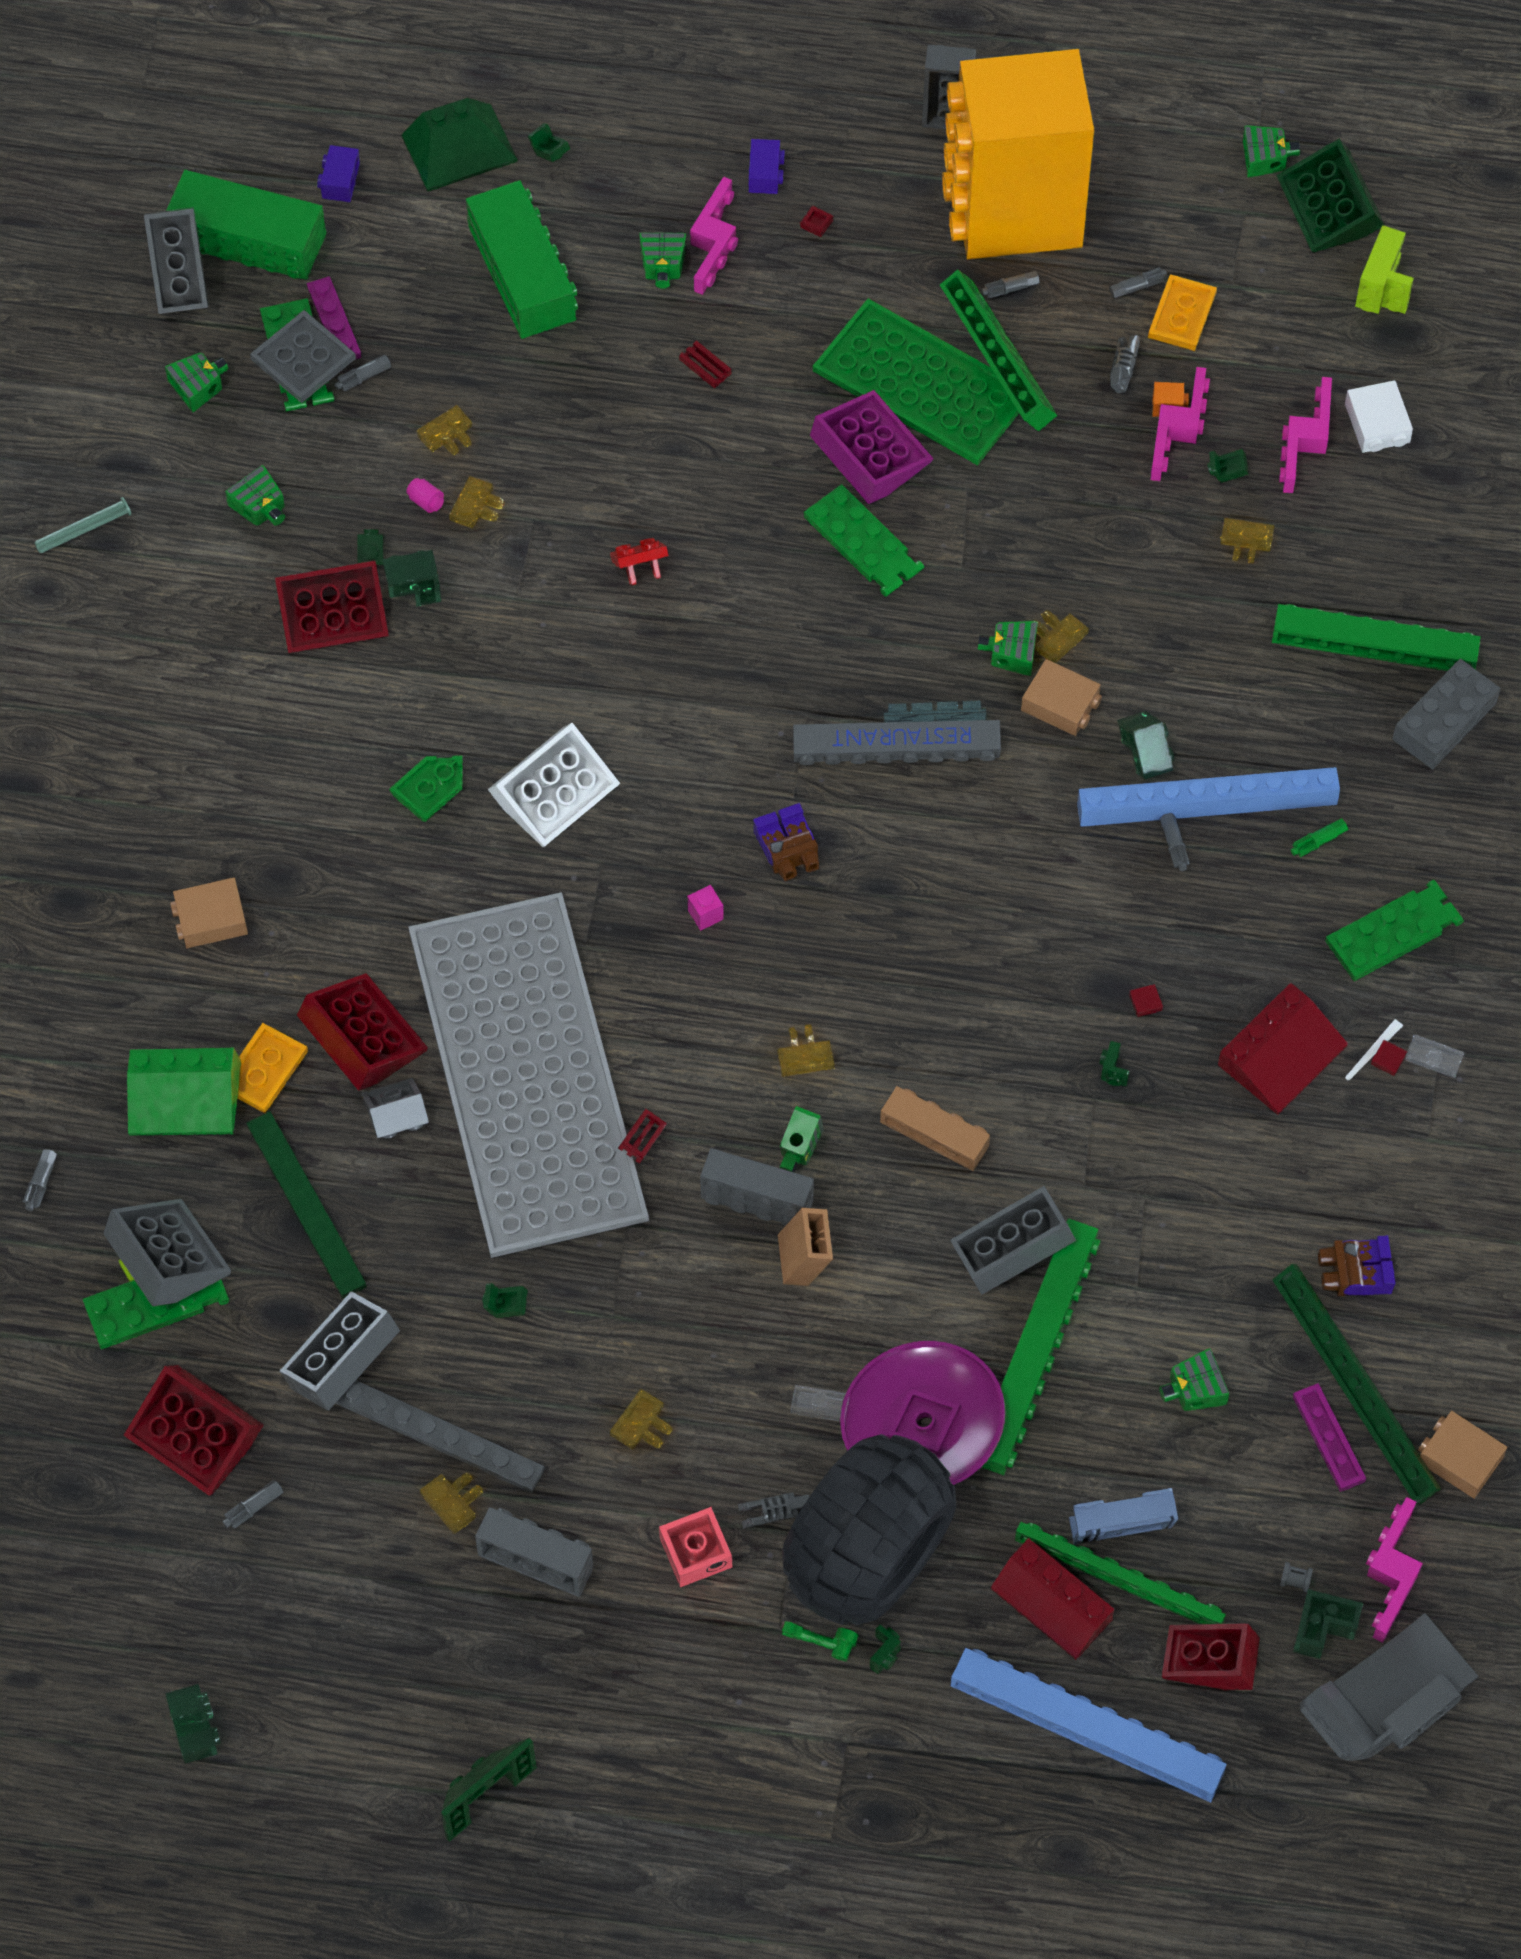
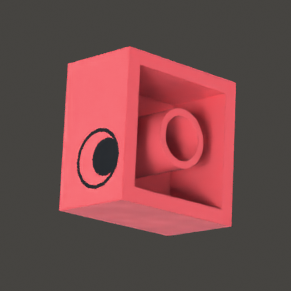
M711 1507L659 1527L661 1543L680 1587L732 1568L731 1552Z

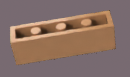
M896 1086L881 1110L880 1123L972 1171L975 1170L989 1147L990 1135L984 1128L966 1123L959 1115L945 1112L936 1103L924 1101L909 1089L903 1090Z

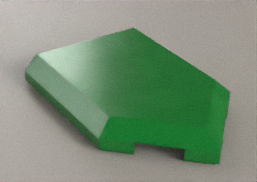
M426 756L397 781L389 791L421 821L426 822L462 790L463 756H452V758Z

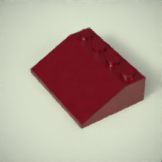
M376 561L275 578L288 653L389 636Z
M367 973L307 994L297 1013V1017L358 1091L380 1083L428 1050L426 1044Z
M1290 983L1220 1051L1218 1066L1279 1115L1348 1046V1043L1315 1003Z
M179 1365L164 1366L124 1436L207 1495L212 1496L250 1449L264 1424Z

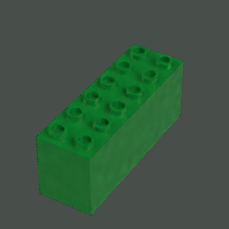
M185 169L166 209L168 211L194 207L201 254H209L226 261L239 262L248 267L262 268L271 273H281L294 279L307 280L326 236L322 205Z
M521 180L466 198L468 228L520 338L524 339L576 321L575 310H578V304L575 296H577L576 286L573 281L569 282L567 278L568 271L564 262H559L558 249L555 244L551 245L549 241V230L546 225L542 226L540 222L541 215L538 207H533L531 203L532 196L529 189H524Z

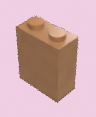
M1045 659L1022 697L1021 711L1076 736L1080 728H1086L1090 720L1089 713L1092 708L1096 710L1101 702L1102 696L1099 695L1101 684Z
M235 877L173 891L175 901L170 902L173 917L179 916L180 924H176V930L179 940L184 939L186 949L248 935Z
M801 1208L778 1234L783 1284L809 1286L833 1260L827 1209Z
M1451 1411L1446 1418L1440 1417L1433 1428L1436 1433L1431 1439L1426 1437L1418 1451L1421 1452L1420 1457L1429 1470L1475 1499L1504 1458L1507 1446Z

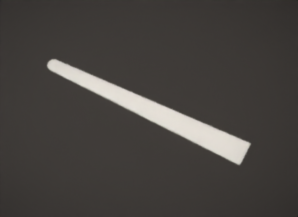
M1395 1019L1348 1073L1346 1079L1350 1080L1376 1054L1382 1041H1389L1403 1025Z

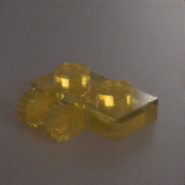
M456 405L419 428L417 436L431 452L444 445L454 456L459 453L457 445L452 440L455 437L465 447L472 445L469 436L465 433L466 430L472 427V422Z
M469 476L449 514L450 521L470 528L474 527L478 517L495 522L499 516L498 513L485 507V505L496 509H503L505 502L503 499L491 494L493 490L492 483Z
M1224 518L1220 544L1235 546L1232 559L1238 561V558H1240V547L1250 548L1247 557L1248 563H1254L1256 550L1270 552L1274 525Z
M1045 610L1041 615L1044 621L1053 628L1050 632L1043 623L1034 620L1038 622L1037 634L1042 638L1035 644V650L1054 663L1059 661L1080 642L1089 631V628L1071 613L1060 622L1056 615Z
M809 1024L805 1025L804 1029L808 1044L798 1045V1035L795 1027L789 1028L791 1047L777 1049L782 1077L833 1069L834 1060L830 1040L814 1043L812 1026Z
M640 1389L610 1430V1436L632 1450L641 1438L653 1447L660 1449L663 1441L648 1431V1428L652 1424L665 1435H670L673 1429L669 1424L657 1417L663 1409L664 1403Z
M469 1472L457 1478L452 1485L440 1474L420 1489L422 1497L453 1534L476 1518V1514L468 1505L483 1492L480 1485H477L467 1491L463 1497L457 1493L471 1482L473 1477Z

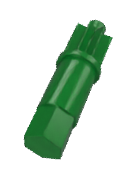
M1341 818L1313 833L1307 834L1305 837L1293 842V848L1290 849L1292 855L1302 857L1313 850L1319 849L1323 844L1348 830L1347 824Z

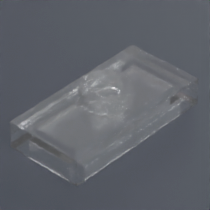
M1414 1034L1405 1060L1455 1078L1465 1052Z
M795 1385L790 1413L840 1421L841 1408L846 1393Z

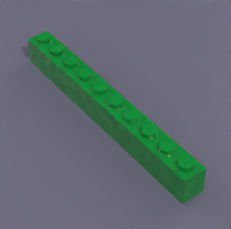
M1069 1218L1066 1223L1076 1241L1053 1254L1001 1385L1005 1402V1424L997 1447L981 1468L1003 1476L1007 1467L1013 1468L1018 1454L1014 1452L1016 1444L1023 1443L1027 1432L1024 1424L1026 1419L1031 1420L1034 1415L1036 1404H1033L1036 1395L1041 1396L1046 1381L1042 1380L1045 1371L1050 1373L1055 1357L1051 1355L1054 1348L1059 1349L1064 1338V1333L1061 1332L1064 1324L1069 1325L1074 1311L1070 1309L1073 1301L1078 1302L1083 1288V1286L1079 1285L1082 1277L1087 1279L1092 1263L1088 1261L1091 1254H1097L1101 1240L1097 1239L1098 1228Z

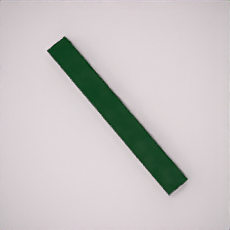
M269 1111L247 1122V1128L342 1299L346 1298L351 1291L357 1293L367 1288L365 1280L271 1112Z

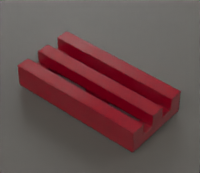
M697 340L693 343L692 347L689 346L686 349L685 353L682 352L679 355V360L714 389L732 374V369ZM692 356L696 361H698L702 365V367H704L707 371H710L712 374H714L717 377V379H715L709 373H707L703 368H701L692 359H690V357Z
M645 1108L618 1149L628 1151L626 1155L629 1157L635 1156L637 1158L635 1161L640 1164L667 1123ZM646 1117L650 1119L633 1145L629 1144L628 1142ZM654 1123L657 1124L659 1127L643 1150L639 1151L637 1149Z

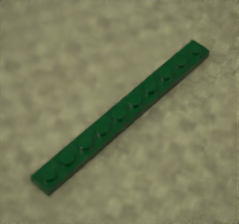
M1291 1264L1272 1279L1412 1500L1416 1501V1505H1421L1441 1489L1298 1265Z

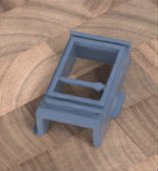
M1172 1488L1146 1492L1142 1494V1497L1104 1503V1500L1077 1504L1073 1506L1075 1516L1069 1517L1074 1545L1081 1544L1083 1539H1088V1542H1092L1094 1537L1098 1541L1166 1529V1527L1169 1529L1178 1520Z

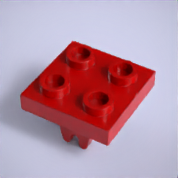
M654 538L641 540L640 545L631 547L630 544L617 546L615 548L616 551L610 552L612 563L619 568H626L631 585L637 584L633 565L650 561L653 576L659 579L661 575L657 559L669 556L667 546L659 540L655 541Z

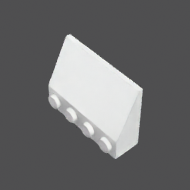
M570 723L561 728L504 775L488 791L507 814L542 847H545L620 783L575 725Z

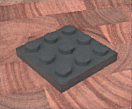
M305 310L250 354L251 360L301 403L356 359L355 353Z

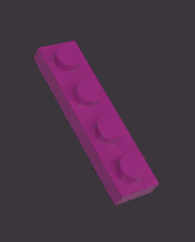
M330 276L306 283L307 290L322 326L355 353V360L362 358L361 351Z
M1319 1383L1293 1393V1399L1339 1491L1342 1492L1365 1483L1366 1477Z

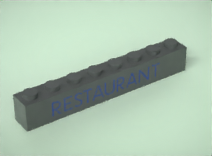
M1000 720L793 725L794 762H799L801 765H812L815 762H825L826 764L834 765L839 764L841 761L863 764L866 761L877 760L878 763H890L892 760L914 763L918 759H928L930 762L954 759L958 762L968 761L969 758L992 761L995 758H1000Z

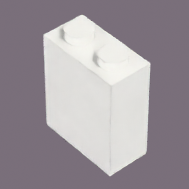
M1395 380L1347 390L1345 406L1362 453L1369 451L1377 452L1383 448L1400 447L1410 443L1413 428Z

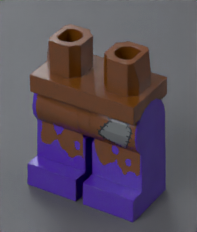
M800 803L778 810V817L775 812L753 819L754 834L771 864L774 874L779 873L783 880L787 881L797 876L796 866L803 864L806 872L819 869L818 845L807 825Z
M1388 1235L1377 1236V1239L1334 1241L1333 1247L1319 1249V1266H1333L1334 1271L1322 1273V1290L1337 1291V1297L1346 1296V1294H1392L1395 1286V1277Z

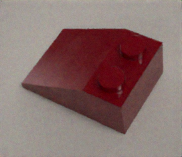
M1249 1624L1170 1625L1161 1677L1167 1680L1223 1690H1252L1260 1637Z

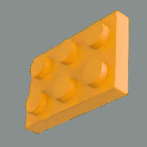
M1170 274L1151 324L1148 338L1195 351L1214 301L1217 287Z
M262 1023L239 1056L241 1070L237 1099L266 1113L307 1054L308 1047Z

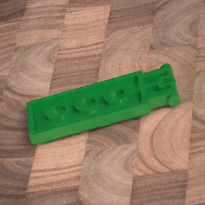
M308 298L260 308L267 340L303 310L312 316ZM279 384L281 393H286L288 401L284 402L286 412L307 407L306 401L312 400L313 406L334 401L333 392L327 393L325 384L303 403L299 402Z
M842 484L804 511V518L869 582L874 579L882 587L880 592L885 597L903 585L900 577L908 581L924 569L923 563L919 560L914 562L907 555L908 548Z
M1435 880L1430 881L1426 885L1427 889L1419 893L1413 890L1326 936L1325 942L1353 981L1442 935L1443 928L1452 923L1455 926H1459L1464 922V919L1451 902L1445 905L1442 904L1448 897Z
M135 1280L82 1299L101 1350L203 1313V1307L216 1302H219V1305H225L230 1301L222 1280L176 1303L158 1306L151 1305Z

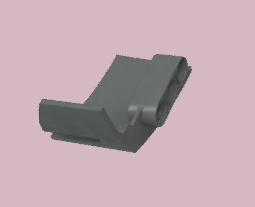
M1424 1613L1406 1629L1334 1682L1329 1681L1317 1688L1300 1702L1299 1708L1339 1758L1348 1761L1371 1758L1392 1742L1398 1749L1407 1746L1451 1710L1462 1699V1695L1459 1692L1479 1676L1426 1613Z

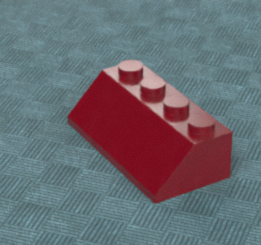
M1029 1538L1010 1557L991 1586L993 1592L1075 1660L1080 1657L1113 1619V1607Z

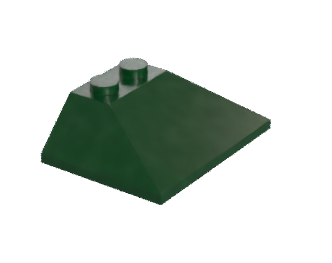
M468 97L422 112L401 134L427 192L517 162V157L492 105Z
M530 1738L491 1753L487 1758H479L472 1765V1770L464 1777L460 1775L451 1782L441 1810L445 1836L449 1842L471 1824L468 1806L504 1775L514 1786H517L537 1769L534 1745Z

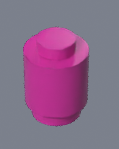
M415 478L407 487L406 493L409 495V499L426 512L432 513L442 507L444 503L443 492L425 479Z

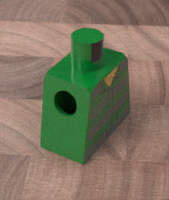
M1244 126L1242 142L1247 178L1283 171L1286 168L1287 157L1300 155L1299 141L1285 142L1283 129Z
M640 233V252L645 277L647 279H655L656 287L661 289L668 288L670 286V279H679L681 277L687 248L686 233Z
M197 353L165 366L167 381L192 413L222 390L220 374L229 370L227 363L222 357L210 363L203 353Z
M263 465L225 491L228 506L255 526L261 525L266 520L277 526L285 519V514L281 511L285 506L283 494Z
M1038 622L996 623L995 636L979 635L978 650L992 651L991 665L994 667L1031 676Z
M798 1106L795 1107L780 1144L781 1155L784 1157L779 1167L780 1169L795 1173L799 1163L802 1165L808 1164L824 1130L821 1115Z
M1211 1348L1172 1367L1170 1374L1172 1383L1159 1387L1164 1402L1178 1398L1184 1411L1227 1405L1229 1398L1228 1389Z

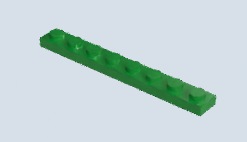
M1020 1522L1016 1530L1015 1541L1023 1544L1029 1538L1052 1558L1195 1623L1224 1624L1226 1614L1222 1613L1219 1607L1212 1604H1202L1196 1601L1194 1596L1186 1592L1178 1593L1171 1590L1170 1586L1162 1581L1157 1580L1154 1582L1149 1580L1138 1570H1127L1119 1566L1115 1560L1108 1557L1104 1559L1098 1557L1089 1548L1084 1546L1076 1547L1068 1543L1067 1539L1060 1535L1053 1534L1052 1536L1043 1532L1041 1527L1033 1523L1025 1524Z

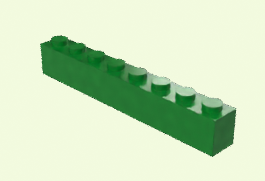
M959 269L956 270L940 284V287L1023 420L1037 431H1040L1058 415L973 280Z
M1278 604L1272 643L1448 671L1459 659H1462L1476 669L1481 636L1468 632H1451L1443 628H1426L1417 624H1401L1392 620H1376L1367 616H1350L1342 612H1325L1317 608H1300L1292 604Z

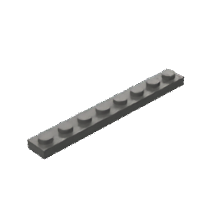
M357 1380L336 1402V1404L530 1493H533L544 1472V1466Z

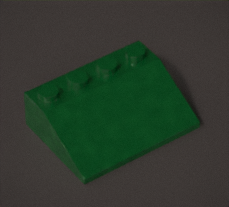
M1340 138L1276 175L1313 253L1364 238L1380 229L1382 225L1385 226L1350 150Z

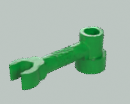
M785 1621L782 1629V1635L815 1643L816 1645L833 1650L831 1656L845 1662L848 1660L852 1647L856 1646L859 1637L854 1631L838 1628L833 1639Z

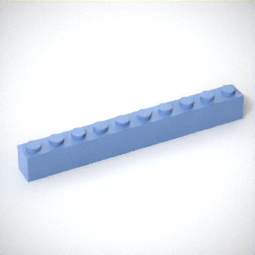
M1334 767L1079 789L1077 807L1080 827L1160 820L1164 814L1168 813L1174 814L1177 819L1337 805L1340 786L1337 768Z
M965 1648L952 1675L951 1687L1210 1803L1212 1802L1227 1765L1222 1762L1220 1757L1211 1753L1205 1755L1196 1751V1748L1190 1743L1183 1741L1178 1743L1170 1739V1736L1163 1731H1151L1136 1719H1124L1118 1716L1117 1712L1111 1708L1095 1706L1084 1696L1076 1695L1075 1697L1068 1694L1063 1687L1051 1683L1048 1685L1041 1682L1036 1675L1030 1672H1024L1023 1674L1014 1670V1667L1008 1662L1002 1660L996 1662L988 1658V1655L981 1650Z

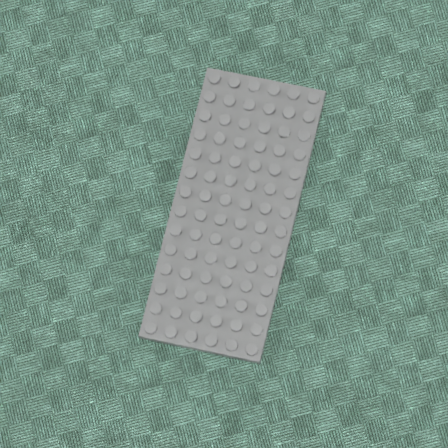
M562 892L409 926V933L491 1258L649 1221L633 1156L629 1157L626 1155L628 1151L625 1149L623 1151L618 1149L627 1134Z

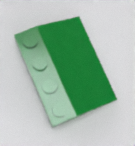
M130 1049L127 1070L129 1136L233 1134L241 1070V1060L235 1049Z

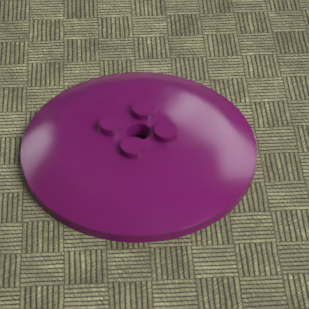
M918 1341L903 1344L874 1358L852 1381L841 1408L840 1424L842 1438L847 1451L860 1440L880 1434L890 1439L893 1435H899L917 1441L938 1457L951 1474L949 1476L950 1482L955 1485L980 1469L997 1447L1005 1424L1003 1393L991 1369L979 1357L962 1347L939 1341ZM929 1417L932 1419L930 1425L926 1427L917 1425L921 1418Z

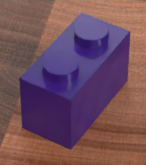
M751 139L749 193L778 194V184H783L784 170H779V165H784L785 150H780V140Z
M330 145L328 155L324 154L322 160L323 174H319L317 188L321 189L322 199L351 202L360 166L358 149Z

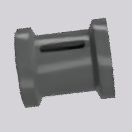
M1285 1562L1280 1586L1285 1587V1585L1301 1588L1303 1592L1308 1593L1313 1568L1305 1570L1290 1566L1289 1562Z

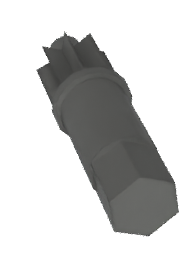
M1159 267L1147 272H1141L1140 275L1110 286V293L1114 299L1144 288L1148 289L1150 286L1164 282L1163 278L1167 276V272Z
M1036 271L1005 279L1001 278L998 281L984 284L985 288L981 289V293L983 296L987 295L988 298L1003 294L1007 295L1010 292L1039 284V276Z
M382 355L338 376V382L335 383V387L337 390L342 389L345 392L391 368V363L386 355Z
M1172 813L1164 814L1160 821L1168 844V852L1171 855L1174 868L1179 867L1180 871H1185L1187 869L1186 865L1190 863L1176 817Z
M43 1150L32 1180L28 1184L22 1201L25 1203V1209L28 1211H33L34 1208L40 1206L43 1195L46 1192V1186L57 1157V1153L51 1150Z
M272 1480L249 1498L239 1502L238 1505L225 1513L226 1519L222 1521L226 1528L230 1526L232 1528L238 1527L247 1519L253 1517V1514L284 1493L278 1482Z

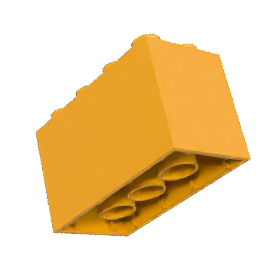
M1079 49L960 61L959 81L947 83V99L950 113L945 114L948 143H944L946 172L942 173L945 202L952 201L953 212H949V227L952 241L964 240L967 260L1083 248L1094 126Z

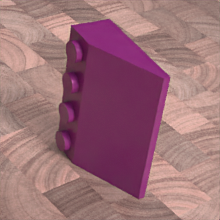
M874 390L815 416L810 437L868 504L891 494L933 460V457Z

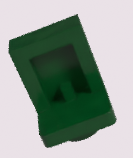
M543 123L528 135L535 155L548 161L554 162L560 159L570 149L568 142L554 136L549 125Z
M1243 449L1218 456L1214 450L1209 451L1210 461L1207 462L1208 470L1212 476L1215 475L1220 483L1249 474L1246 453Z
M363 529V534H357L358 563L376 561V565H384V534H379V529Z
M1110 1041L1108 1050L1103 1049L1099 1062L1100 1065H1103L1101 1080L1106 1081L1112 1086H1127L1129 1071L1116 1067L1121 1043Z
M487 1283L482 1298L483 1307L495 1318L525 1315L528 1290L524 1286L498 1288L493 1283Z
M880 1624L876 1628L875 1637L883 1645L870 1658V1669L878 1675L883 1669L889 1670L897 1660L896 1655L900 1652L901 1647L899 1635L889 1627L885 1629Z

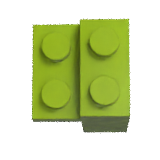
M1382 225L1360 278L1355 307L1379 314L1381 307L1388 308L1394 312L1406 313L1414 278L1396 272L1402 253L1400 250L1404 243L1405 232Z

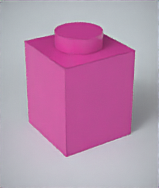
M711 885L688 895V911L700 931L723 920V904Z

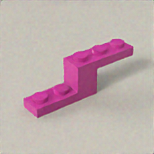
M726 177L722 178L690 230V244L709 252L694 276V292L702 295L707 287H712L717 271L724 268L728 253L730 251L733 252L738 243L736 227L720 220L726 204L729 205L734 197L732 180Z
M1196 367L1191 408L1161 404L1150 480L1160 481L1161 473L1167 472L1169 457H1164V452L1170 451L1171 441L1196 444L1197 434L1202 435L1204 420L1199 418L1200 413L1205 414L1207 399H1202L1203 393H1208L1210 378H1205L1206 368Z
M1322 377L1321 386H1316L1314 401L1319 402V407H1314L1313 418L1289 416L1288 426L1283 425L1282 440L1286 441V446H1282L1280 461H1285V467H1280L1279 482L1284 483V493H1293L1297 451L1326 454L1332 378Z
M1406 1497L1402 1505L1397 1503L1390 1517L1394 1520L1391 1527H1384L1378 1539V1542L1382 1543L1379 1550L1373 1549L1366 1562V1565L1370 1566L1367 1576L1391 1588L1384 1601L1388 1605L1385 1612L1379 1611L1372 1624V1627L1376 1628L1373 1638L1382 1643L1415 1583L1423 1564L1394 1549L1416 1505V1501Z

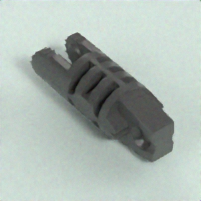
M1131 335L1128 343L1124 337L1118 339L1110 374V385L1116 393L1126 392L1130 378L1133 375L1140 345V337L1138 335Z
M791 1492L738 1504L739 1511L746 1512L760 1508L762 1513L760 1517L748 1518L742 1521L743 1529L797 1517L798 1511L803 1508L809 1495L794 1497V1493Z

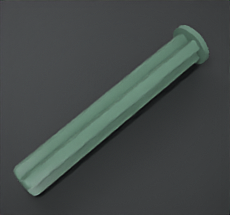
M121 497L120 502L36 540L35 546L38 552H46L125 514H128V516L132 515L124 497Z

